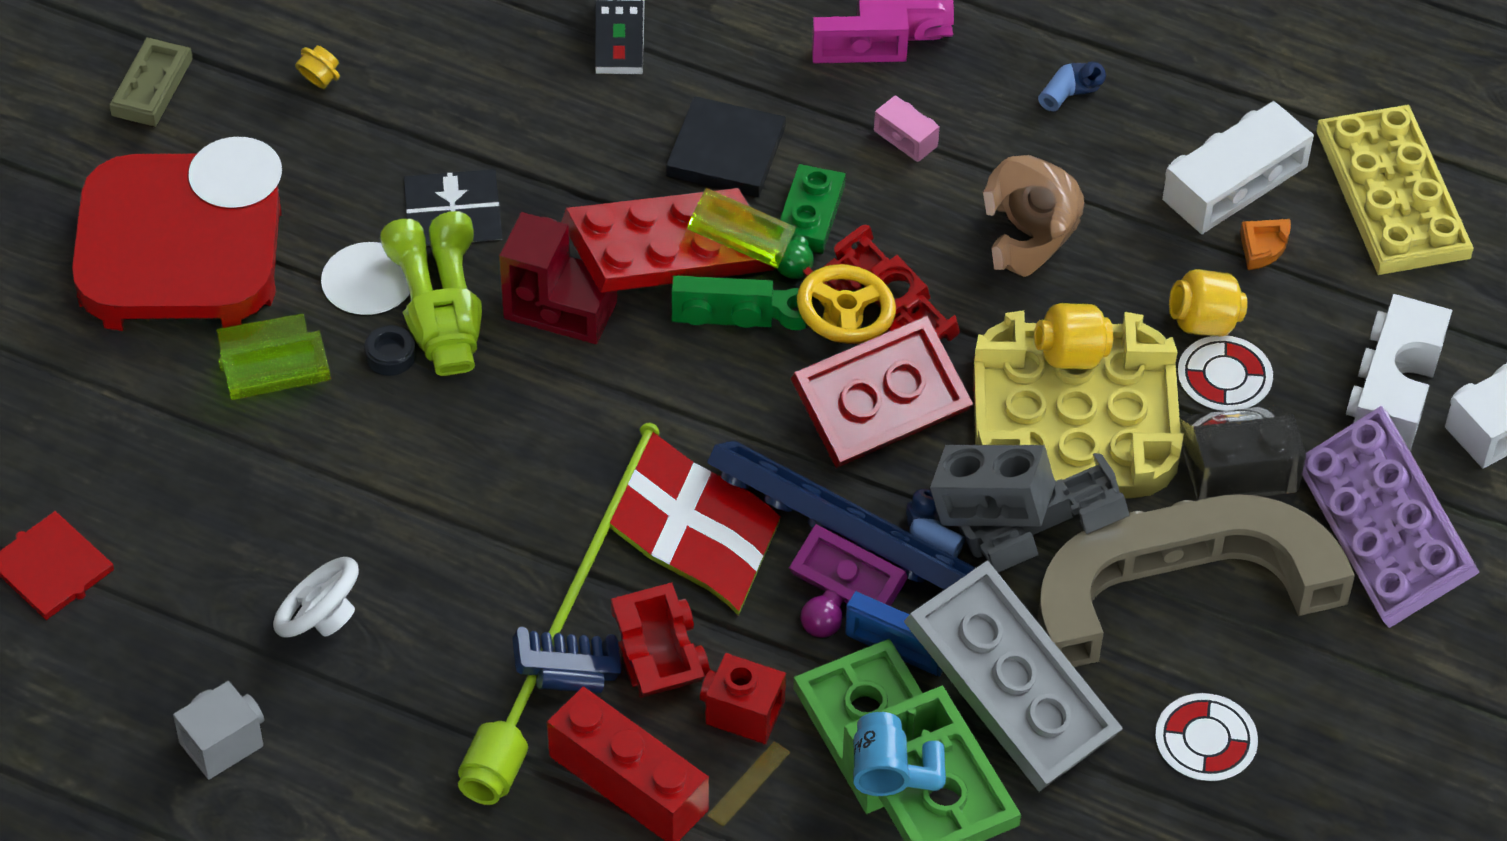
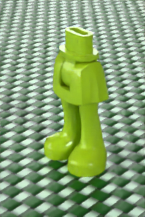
M459 211L440 214L432 221L429 227L431 251L438 267L443 289L433 290L427 263L426 240L423 228L419 222L413 219H398L387 224L380 235L381 245L387 257L401 267L408 284L411 302L403 311L407 327L418 346L425 352V357L433 361L435 372L440 376L466 373L474 369L473 353L477 350L476 342L479 337L482 316L481 300L467 289L462 266L463 255L470 247L474 238L471 218Z

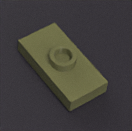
M147 37L110 103L111 116L156 127L192 61L191 48Z

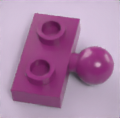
M817 524L813 527L789 567L793 575L825 591L822 596H817L807 601L800 615L804 630L808 634L819 638L829 637L839 630L843 619L840 606L843 602L848 604L855 591L891 606L908 578L904 570Z

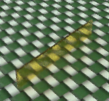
M774 741L707 816L724 827L790 754V751Z

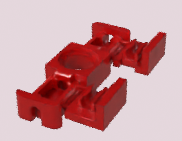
M869 225L858 227L835 245L834 251L837 260L834 258L825 266L837 264L857 266L875 274L886 285L899 280L905 281L910 285L909 291L904 296L894 299L896 305L895 318L885 333L928 316L940 340L945 337L948 341H951L958 336L960 329L956 316L954 315L946 320L928 301L931 299L928 287L898 255L889 260L872 242L874 237ZM856 242L857 248L852 249L851 246ZM810 267L803 270L805 278L813 272ZM845 279L830 280L823 283L837 291H858L862 289V284ZM879 300L875 303L881 308Z

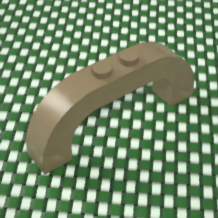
M1240 494L1223 495L1198 501L1183 500L1166 508L1148 512H1130L1128 517L1088 534L1082 531L1067 541L1053 557L1046 570L1042 582L1037 622L1072 666L1077 667L1099 662L1104 632L1092 601L1099 593L1112 585L1219 560L1242 559L1255 562L1272 571L1286 587L1298 616L1348 605L1355 574L1342 547L1333 535L1317 520L1291 505L1267 497Z

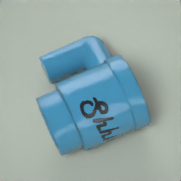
M873 712L864 715L858 720L857 732L854 734L853 783L856 789L871 796H888L899 793L906 787L938 791L943 788L946 781L943 743L939 741L925 742L922 745L923 767L908 765L907 738L902 730V722L899 717L887 712Z

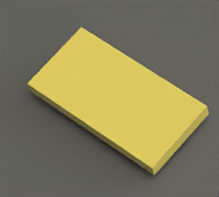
M1409 105L1318 120L1317 134L1378 275L1471 259L1474 249Z

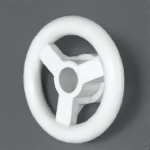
M350 557L336 558L308 575L280 605L273 621L275 632L281 637L288 638L304 633L312 627H315L323 636H329L339 630L350 619L355 610V607L347 600L346 596L358 577L359 568L357 562ZM300 605H302V607L296 614L295 618L291 620L296 610L299 608Z

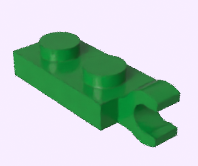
M673 276L672 322L689 323L692 325H736L750 328L754 326L771 327L772 318H774L782 326L790 330L806 328V323L799 311L792 310V308H798L797 294L799 288L773 290V281Z

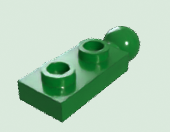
M802 164L798 165L776 230L775 245L780 246L776 250L774 263L782 276L789 279L804 277L803 270L813 266L814 257L812 252L824 253L845 188L846 173Z

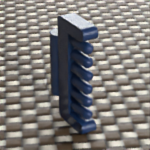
M519 627L512 637L516 671L519 674L537 675L536 684L538 689L578 692L584 686L592 693H601L604 688V680L615 681L622 671L618 639L614 634H608L603 642L599 636H594L591 639L593 655H591L589 638L586 635H581L578 640L580 654L578 653L577 638L574 634H569L566 637L568 653H566L564 636L561 633H556L553 637L555 652H553L552 637L549 632H544L541 635L542 651L539 634L536 631L529 633L525 627Z

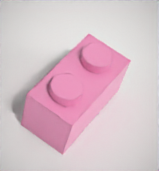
M895 95L875 111L874 131L915 161L919 162L938 147L940 126L931 118H927L914 109L910 103L904 102Z

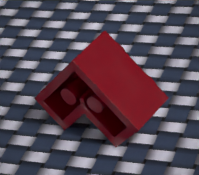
M521 212L499 255L504 319L597 345L618 301L617 291L601 293L583 260L570 257L568 224L557 222L549 217H539Z

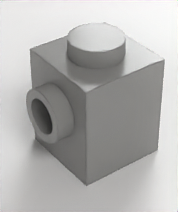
M229 681L214 690H206L200 693L189 705L173 714L180 745L208 780L263 747L260 724L264 722V716L258 704L249 694L242 697Z

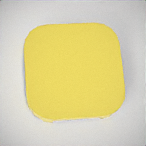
M1024 310L1005 313L1003 322L988 329L984 335H978L973 369L975 445H1045L1056 481L1066 479L1096 466L1093 454L1100 453L1114 471L1119 491L1123 493L1125 498L1153 495L1167 487L1177 474L1184 435L1180 430L1176 377L1178 352L1173 337L1166 339L1159 331L1144 324V315L1124 312L1123 324H1112L1113 344L1108 357L1102 358L1097 367L1092 369L1053 368L1046 361L1043 351L1037 350L1034 340L1037 323H1025Z

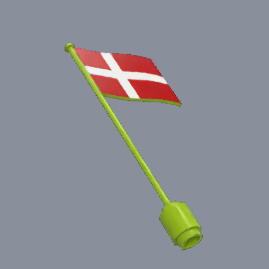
M643 424L640 427L642 437L549 630L552 637V645L554 646L553 637L556 633H560L609 528L649 559L709 590L739 616L779 525L780 516L750 491L726 482L721 476L691 461L659 437V429L655 424ZM537 675L527 676L506 722H489L479 726L458 770L460 777L458 787L469 799L480 804L493 805L499 801L500 797L508 794L528 752V743L522 736L521 731L516 727V724L536 684Z

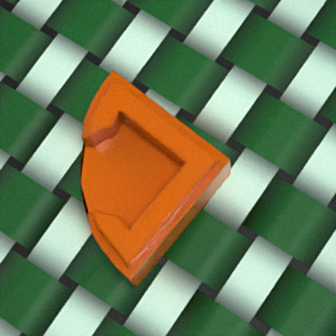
M1290 219L1245 221L1241 223L1240 236L1248 270L1265 267L1276 261L1283 254L1288 244L1291 229Z

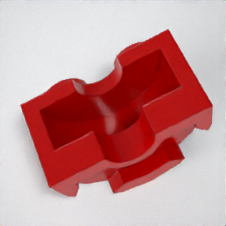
M672 582L611 599L612 616L616 618L622 641L618 642L619 650L632 687L639 686L640 698L703 681L710 670L708 658L702 645L694 647V644H691L686 631L694 629L691 609L686 599L678 600Z

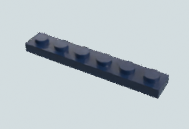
M737 441L714 445L707 463L722 471L721 478L744 489H748L751 486L766 494L764 501L769 505L787 512H792L794 509L809 517L807 523L812 528L817 524L834 534L839 533L852 540L853 544L879 558L882 556L897 564L898 568L906 572L910 580L924 583L927 580L944 591L976 569Z

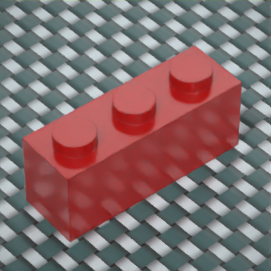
M584 686L547 721L549 756L664 841H680L709 811V776Z

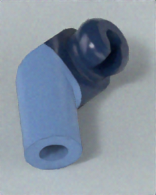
M1094 61L1064 65L1056 72L1038 96V101L1046 110L1057 111L1067 96L1090 94L1097 91L1106 79L1105 69L1100 63Z
M917 490L913 494L912 501L908 502L905 512L910 533L957 558L963 548L965 537L941 525L931 490Z

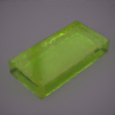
M706 188L691 216L687 229L778 269L796 227Z
M320 330L220 351L231 400L331 380Z

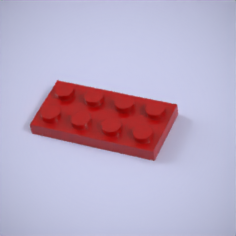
M739 188L566 208L561 223L568 224L569 237L601 293L672 284L673 276L718 278L773 271L775 268L774 256L776 250Z

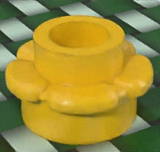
M318 45L313 50L306 47L302 48V56L295 64V67L308 81L319 88L325 89L332 79L337 81L340 78L338 71L335 70L339 62L329 51Z

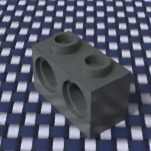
M945 445L930 489L942 526L1041 527L1054 490L1055 480L1045 445Z

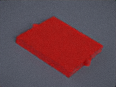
M56 511L27 532L19 531L16 534L17 539L0 550V577L45 620H48L74 599L85 598V591L114 570L113 563Z

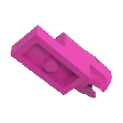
M858 0L857 16L813 17V63L906 62L908 41L937 40L953 36L951 26L954 25L953 0Z

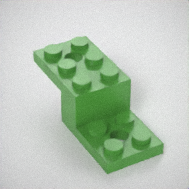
M890 638L794 677V691L865 813L868 814L885 807L904 841H985L1020 826L1021 813L943 685L922 693ZM859 697H869L878 701L880 706L872 712H861L855 709L851 703ZM873 712H887L899 717L902 722V730L907 738L908 765L923 767L922 745L925 742L939 741L943 743L946 781L943 788L954 791L960 799L953 805L944 806L935 803L929 795L933 792L931 790L906 787L903 791L894 795L871 796L856 789L853 783L854 734L857 732L858 720L864 715Z

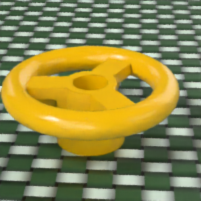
M837 264L819 268L803 280L797 294L798 310L805 323L822 337L839 343L861 344L881 336L890 328L895 318V300L888 286L875 274L857 266ZM845 279L858 282L866 287L855 292L849 290L837 291L823 283L830 280ZM812 297L818 299L825 308L822 318L813 307ZM879 300L881 312L878 319L871 325L861 328L864 308L868 304Z

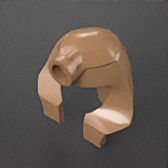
M1031 155L1008 157L994 169L983 192L986 215L993 216L996 211L1006 212L1008 219L1019 230L1032 237L1027 241H1018L1006 234L999 237L991 248L994 270H1004L1006 268L1020 276L1027 277L1042 266L1077 229L1084 209V196L1074 177L1062 168Z

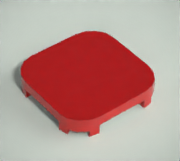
M131 154L114 157L98 165L87 176L81 192L72 266L79 306L84 307L88 313L103 320L104 328L123 331L124 319L221 318L223 330L242 328L241 320L259 311L264 304L271 306L276 293L274 275L279 216H282L278 185L273 192L257 203L244 207L226 208L204 201L192 189L188 174L190 164L197 154Z

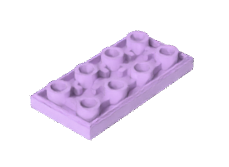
M1382 406L1294 460L1380 617L1389 628L1480 573L1388 412Z

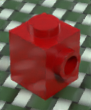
M725 653L717 672L709 670L701 687L700 701L706 702V724L766 744L785 703L786 673Z

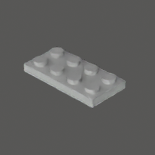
M988 560L910 613L904 621L1039 792L1115 737L1123 729Z

